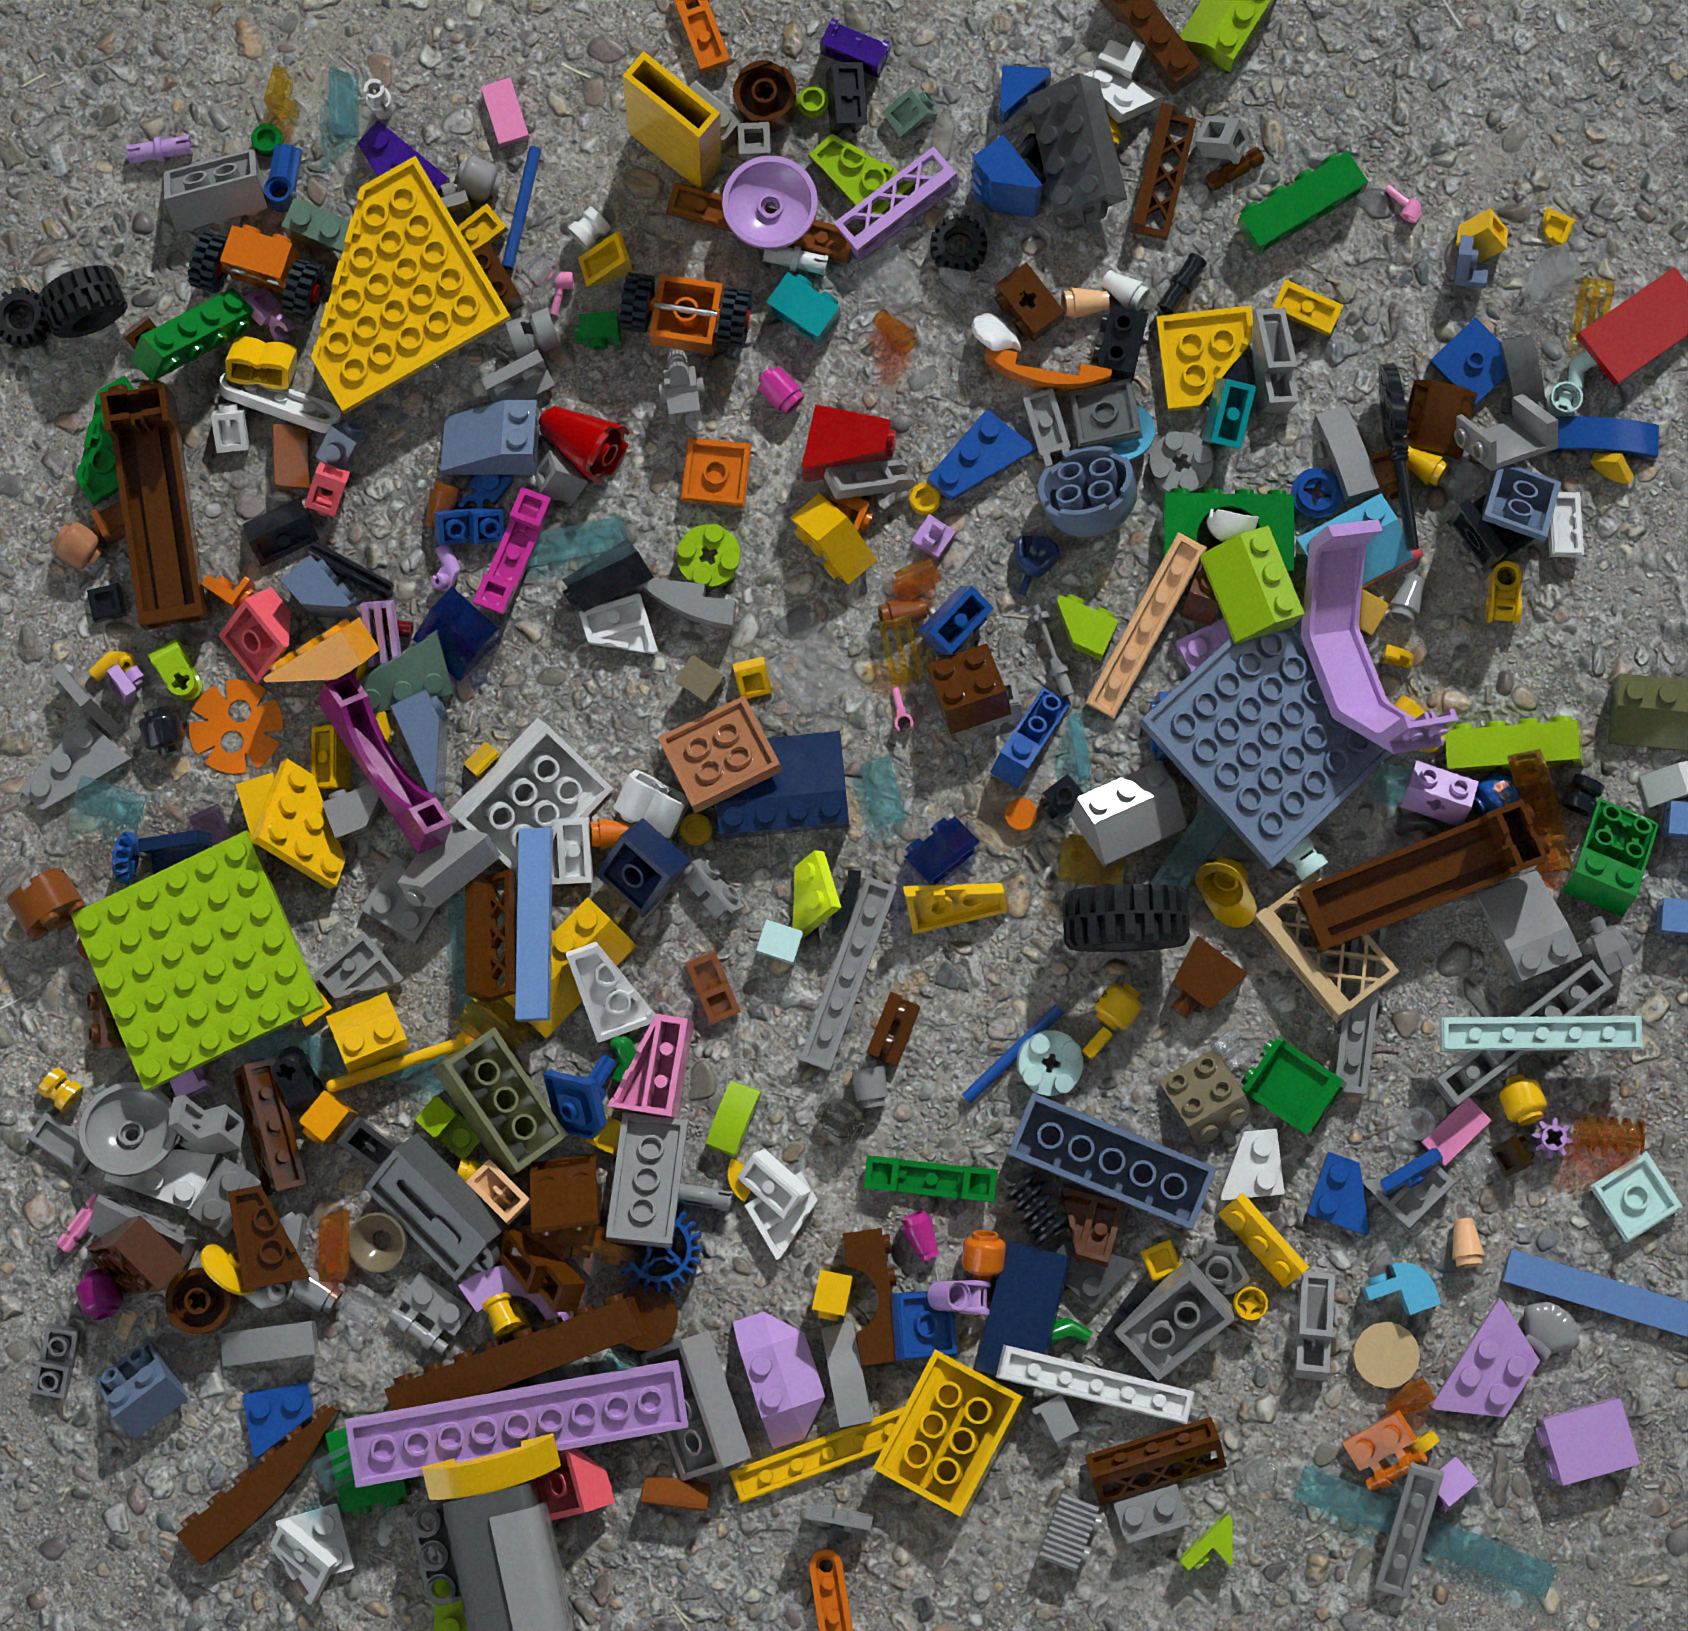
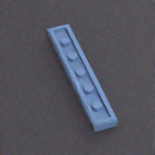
M551 827L519 829L515 1020L518 1022L550 1020L553 829Z
M1510 1249L1502 1277L1503 1282L1688 1338V1302Z

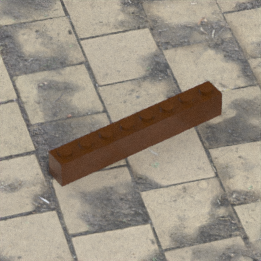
M622 1293L603 1299L605 1305L603 1307L593 1310L592 1305H587L577 1309V1311H572L574 1318L563 1321L562 1317L559 1316L542 1323L544 1329L533 1333L530 1327L513 1333V1341L503 1344L502 1339H498L482 1345L484 1352L473 1355L472 1350L453 1356L454 1363L443 1367L442 1361L424 1367L425 1374L415 1378L412 1372L394 1378L395 1385L384 1389L391 1410L489 1394L646 1335L647 1332L635 1298L632 1296L623 1299Z

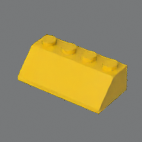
M588 897L552 933L550 1020L528 1021L546 1039L583 1002L565 952L597 942L613 963L618 966L637 947ZM516 994L504 997L515 1009Z

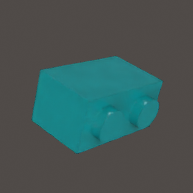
M787 272L766 301L767 311L817 345H820L841 316L840 306H838L839 301L828 292L823 291L821 294L813 289V284L806 277L797 274L795 277Z
M1216 378L1202 441L1228 448H1242L1256 386L1230 379Z

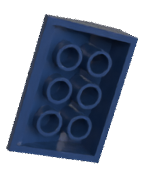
M840 731L767 738L783 771L716 803L721 840L850 827Z

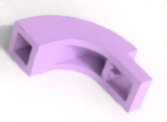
M497 1266L486 1271H480L458 1285L476 1313L484 1311L482 1304L487 1299L507 1292L510 1296H521L533 1302L546 1320L559 1316L562 1317L563 1321L571 1319L568 1312L554 1313L539 1293L527 1294L505 1266Z

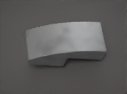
M1532 334L1500 342L1498 346L1507 373L1505 382L1511 402L1512 397L1524 394L1535 403L1544 401L1545 393L1542 374Z
M52 1323L46 1326L41 1358L36 1364L32 1393L61 1399L66 1398L77 1356L81 1329Z

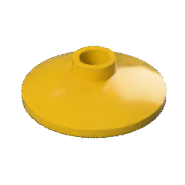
M210 1244L203 1248L200 1253L202 1267L217 1285L228 1292L241 1296L250 1295L254 1292L255 1289L244 1290L238 1251L218 1244Z

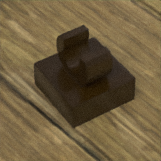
M1515 1135L1489 1149L1490 1154L1505 1178L1533 1164L1531 1159L1535 1156L1534 1152L1532 1151L1527 1154L1521 1144L1526 1140L1524 1136L1517 1137Z

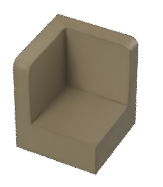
M693 654L675 678L677 684L695 695L697 701L706 707L711 704L726 682L724 675Z

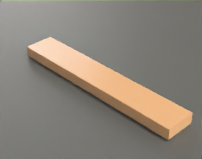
M1179 532L1177 533L1085 704L1113 719L1115 718L1200 562L1199 556L1206 551L1207 547Z

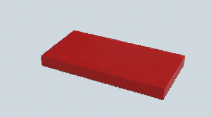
M1674 267L1576 335V338L1614 387L1688 336V283Z

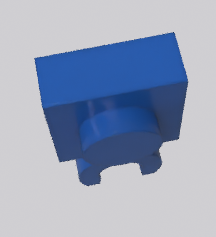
M476 475L468 484L474 490V493L464 496L459 506L461 509H466L468 504L475 503L477 508H485L484 505L487 501L495 506L514 483V480L509 475Z

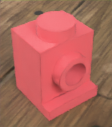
M320 462L314 474L304 506L310 508L317 515L335 517L350 472ZM323 488L331 490L332 492H326Z

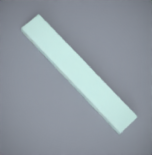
M1642 1016L1441 1017V1051L1643 1049Z

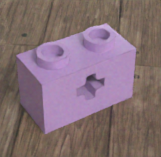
M1416 760L1406 780L1399 807L1460 826L1463 825L1472 808L1478 781Z

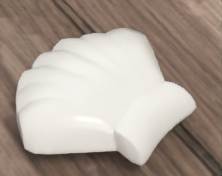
M984 313L973 320L971 327L974 336L991 350L1000 351L1013 348L1021 351L1018 330L1009 327L997 315Z

